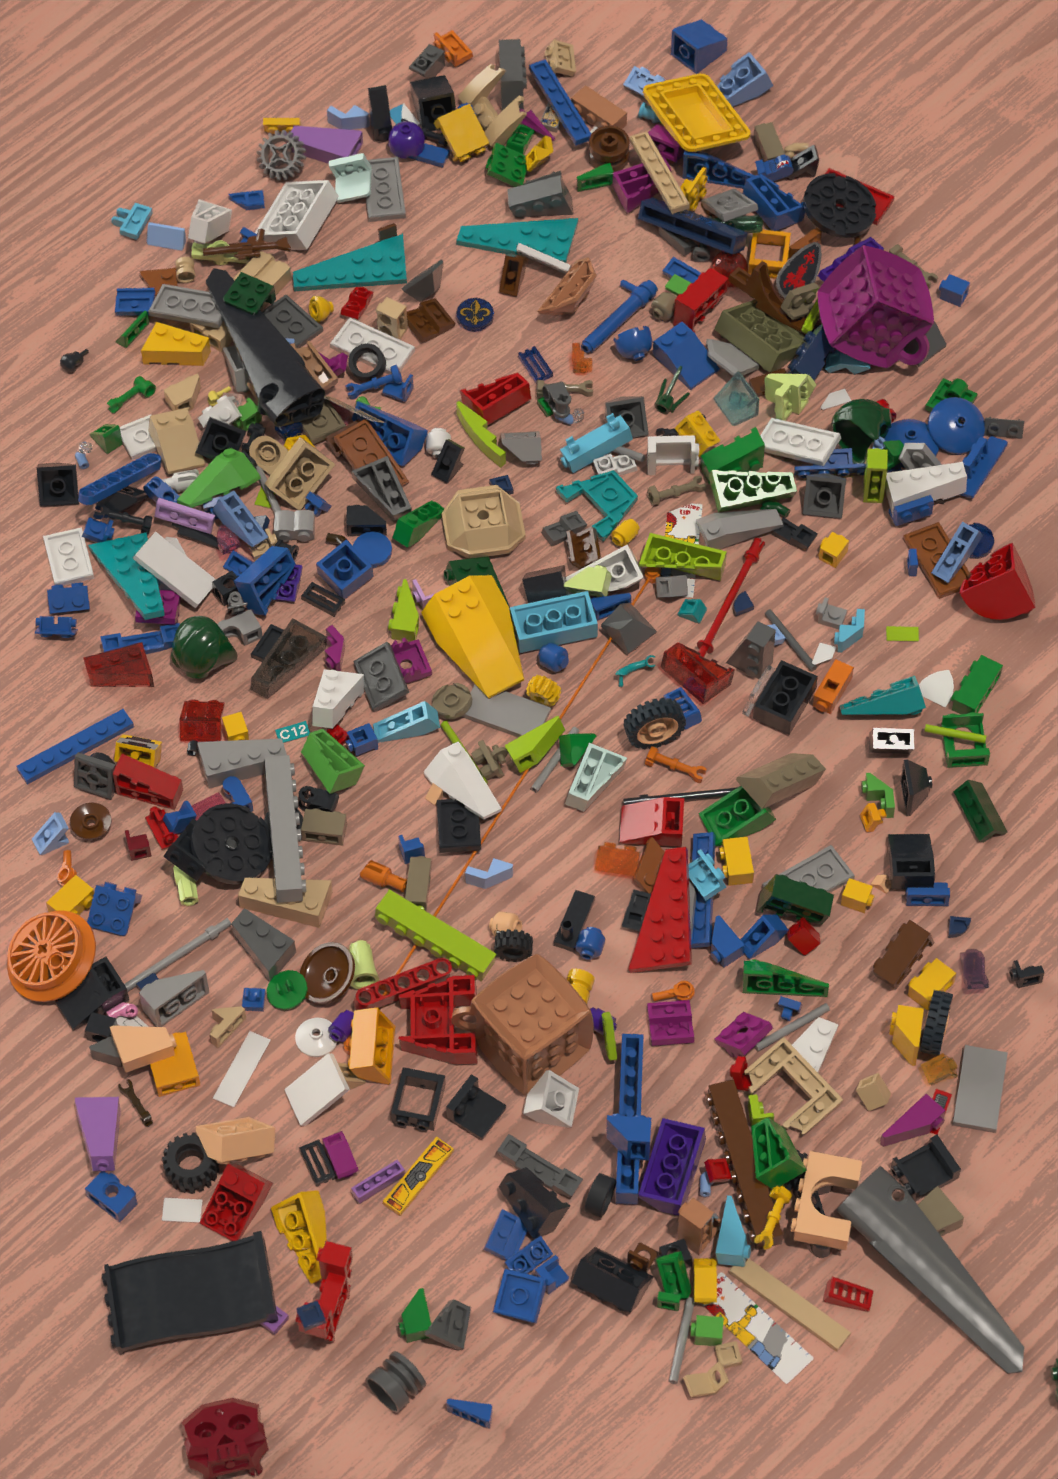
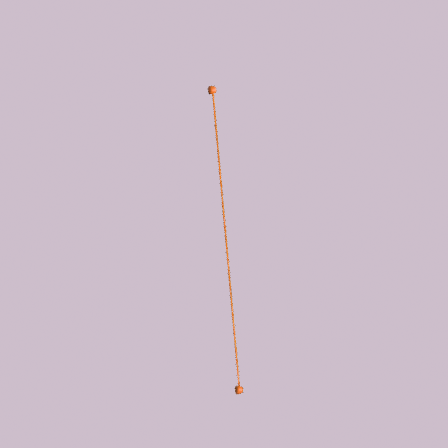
M647 567L645 569L644 578L646 581L631 603L633 606L648 583H656V577H660L658 567ZM611 637L601 650L595 662L593 663L588 673L582 680L581 684L575 691L574 695L568 702L567 706L561 713L559 717L560 720L568 710L569 706L571 705L576 695L582 688L583 684L589 677L590 673L596 666L602 654L608 647L609 643L612 640ZM529 769L525 770V772L519 779L518 783L512 790L511 794L505 801L504 805L502 806V811L497 814V816L491 823L490 827L484 834L483 838L481 839V845L486 839L491 829L493 828L498 818L500 817L501 813L507 806L508 802L514 795L515 791L519 787L520 783L526 776ZM477 851L472 853L433 916H437ZM414 944L396 974L402 971L417 945ZM348 1037L344 1041V1050L348 1055L351 1053L350 1039L352 1037Z

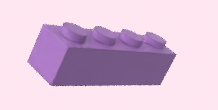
M396 1160L351 1188L352 1194L360 1204L401 1179L405 1175V1169Z

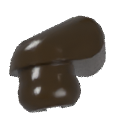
M327 533L326 536L327 543L337 545L347 540L344 536Z

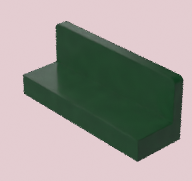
M966 780L953 791L979 842L984 843L995 833L1002 835L1008 833L981 782Z

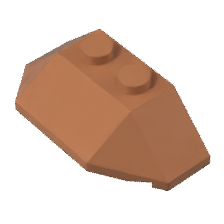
M589 257L576 260L537 311L539 314H572L578 309V304L588 296V291L593 286L597 276Z

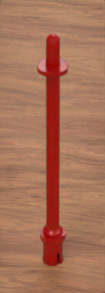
M754 538L749 550L745 551V562L705 640L697 642L699 651L695 657L696 663L700 664L706 653L714 651L712 642L752 564L757 563L760 559L759 554L765 546V542L762 539Z

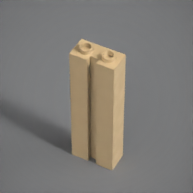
M260 251L261 256H254L233 279L236 280L239 274L243 272L273 285L277 295L291 280V269L285 262H280L279 260L276 262L271 254ZM265 302L260 310L262 311L268 303ZM224 320L219 328L190 323L192 333L209 337L210 346L221 353L223 352L222 348L227 347L233 341Z

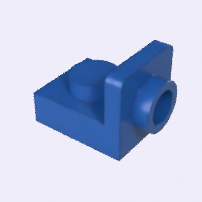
M89 517L82 537L97 543L104 542L107 539L111 540L115 530L112 528L114 521L109 520L108 524Z

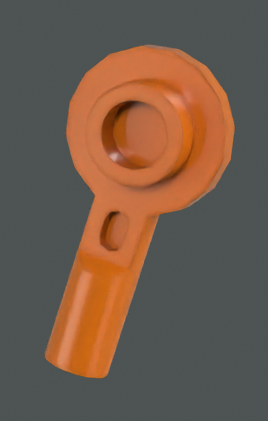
M70 850L63 851V863L57 875V880L61 886H64L77 875L76 870L71 865L72 857Z
M680 981L673 986V989L652 993L653 1001L674 997L679 1001L691 1000L695 994V989L690 982Z

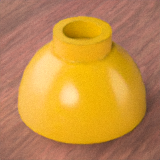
M313 296L310 299L309 312L311 317L318 323L324 321L333 312L334 306L331 301H327L320 296Z

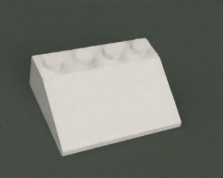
M329 180L286 182L258 229L265 230L264 240L266 242H276L287 237L291 250H307L335 205L339 195Z

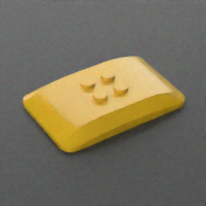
M694 74L648 84L643 88V94L659 120L686 151H700L750 138V129L712 79L706 74Z

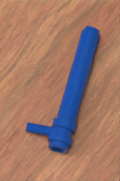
M622 280L620 286L631 292L630 297L582 341V350L586 353L596 350L640 307H644L649 300L653 299L658 291L655 283L647 280L637 287L626 280Z

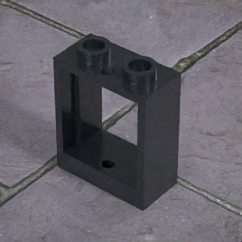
M403 1067L391 1111L392 1123L400 1127L411 1126L421 1131H434L446 1086L445 1075ZM406 1085L436 1091L429 1116L400 1110Z

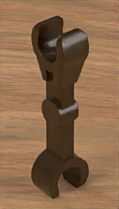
M130 1079L126 1080L129 1085L126 1089L122 1088L121 1084H118L120 1093L131 1101L145 1127L153 1124L150 1113L145 1110L140 1099L134 1093L132 1081Z

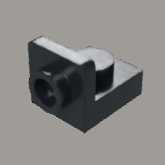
M1018 960L1013 961L1012 969L1009 972L1011 980L1016 982L1018 988L1043 982L1044 970L1042 965L1036 967L1028 966L1021 970Z

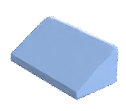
M148 223V245L180 251L184 249L186 243L184 228Z

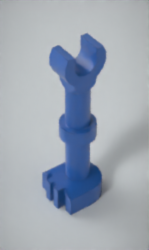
M397 364L390 367V375L378 379L375 377L372 378V381L363 384H347V391L353 390L347 393L349 399H355L363 391L372 388L378 389L381 385L393 381L396 384L402 383L401 372Z

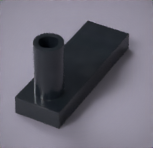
M575 890L555 937L554 946L574 952L579 933L583 930L595 902L594 895Z

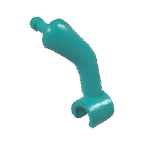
M648 655L645 657V660L631 663L616 671L615 675H619V687L624 686L623 675L646 666H656L648 664L650 657H656Z

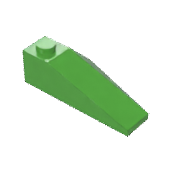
M229 448L214 458L177 499V503L193 508L212 501V496L220 494L225 496L230 493L229 490L236 487L240 489L246 488L261 479V477L244 453Z

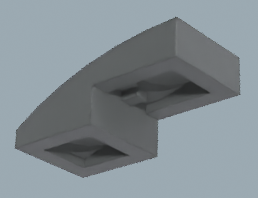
M577 511L560 516L559 522L543 527L541 533L550 545L554 546L567 539L566 531L571 530L577 534L587 527V523Z

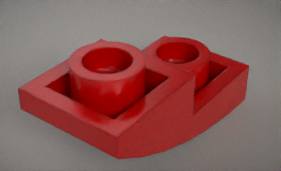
M356 287L349 294L348 302L341 308V315L358 320L368 307L374 292L369 291L365 287Z

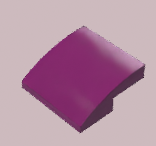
M690 1000L647 1003L652 1046L694 1043Z

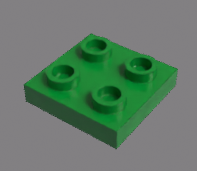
M496 142L493 146L492 154L486 163L487 175L514 187L523 185L527 170L526 155Z
M943 378L926 403L925 410L931 412L940 401L952 397L963 398L974 403L978 393L969 390L967 383L962 379L955 378L951 382Z

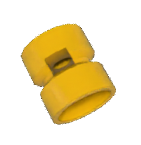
M570 969L566 979L587 1004L590 997L589 991L593 988L595 977L590 972L582 969Z

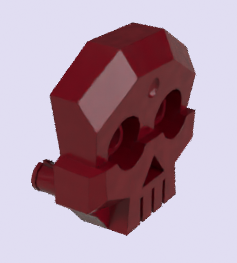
M228 1398L202 1404L181 1422L182 1431L186 1438L184 1444L189 1468L200 1472L203 1479H217V1476L248 1469V1473L251 1476H255L254 1469L257 1470V1475L262 1473L263 1468L260 1459L269 1449L264 1425L261 1423L259 1404L237 1398Z

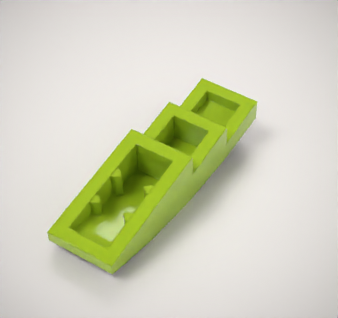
M458 401L456 403V412L464 430L475 445L500 468L506 464V452L497 446V437L488 431L487 421Z

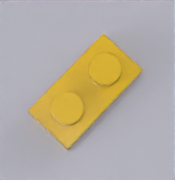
M263 118L264 132L275 134V130L279 132L285 130L288 133L291 132L294 126H301L300 118Z

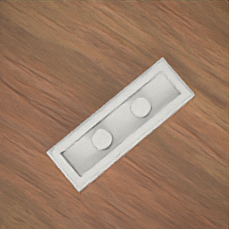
M519 243L516 248L518 254L564 274L571 268V265Z

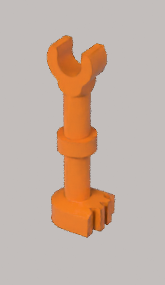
M653 746L650 748L645 760V765L650 767L657 761L670 766V769L674 771L677 769L687 773L697 783H701L703 779L697 773L705 775L707 770L703 766L691 767L679 762L677 758L672 759L659 754L658 748Z

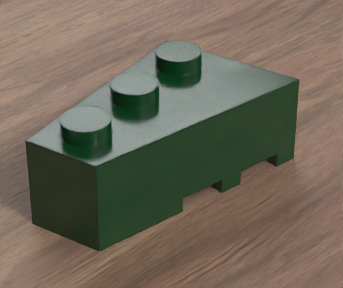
M775 874L761 890L756 912L763 913V910L777 912L776 915L779 917H783V914L796 916V920L804 917L808 922L823 924L830 917L834 894L822 888L817 889L809 886L805 882L789 879L785 875Z

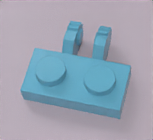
M135 203L131 210L118 208L116 213L119 217L114 216L111 222L115 226L120 227V235L137 240L153 211L151 207Z

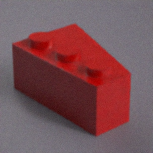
M711 267L705 273L702 272L694 283L689 284L684 293L676 297L673 326L683 322L695 332V325L698 321L702 323L705 320L703 315L709 307L713 309L727 292L729 278Z

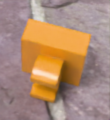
M867 803L860 817L866 832H874L876 827L883 823L882 818H886L887 815L884 809L877 810L875 803Z

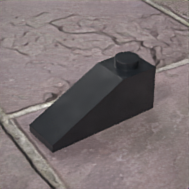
M383 85L368 88L370 126L375 142L387 140L392 129L387 87Z

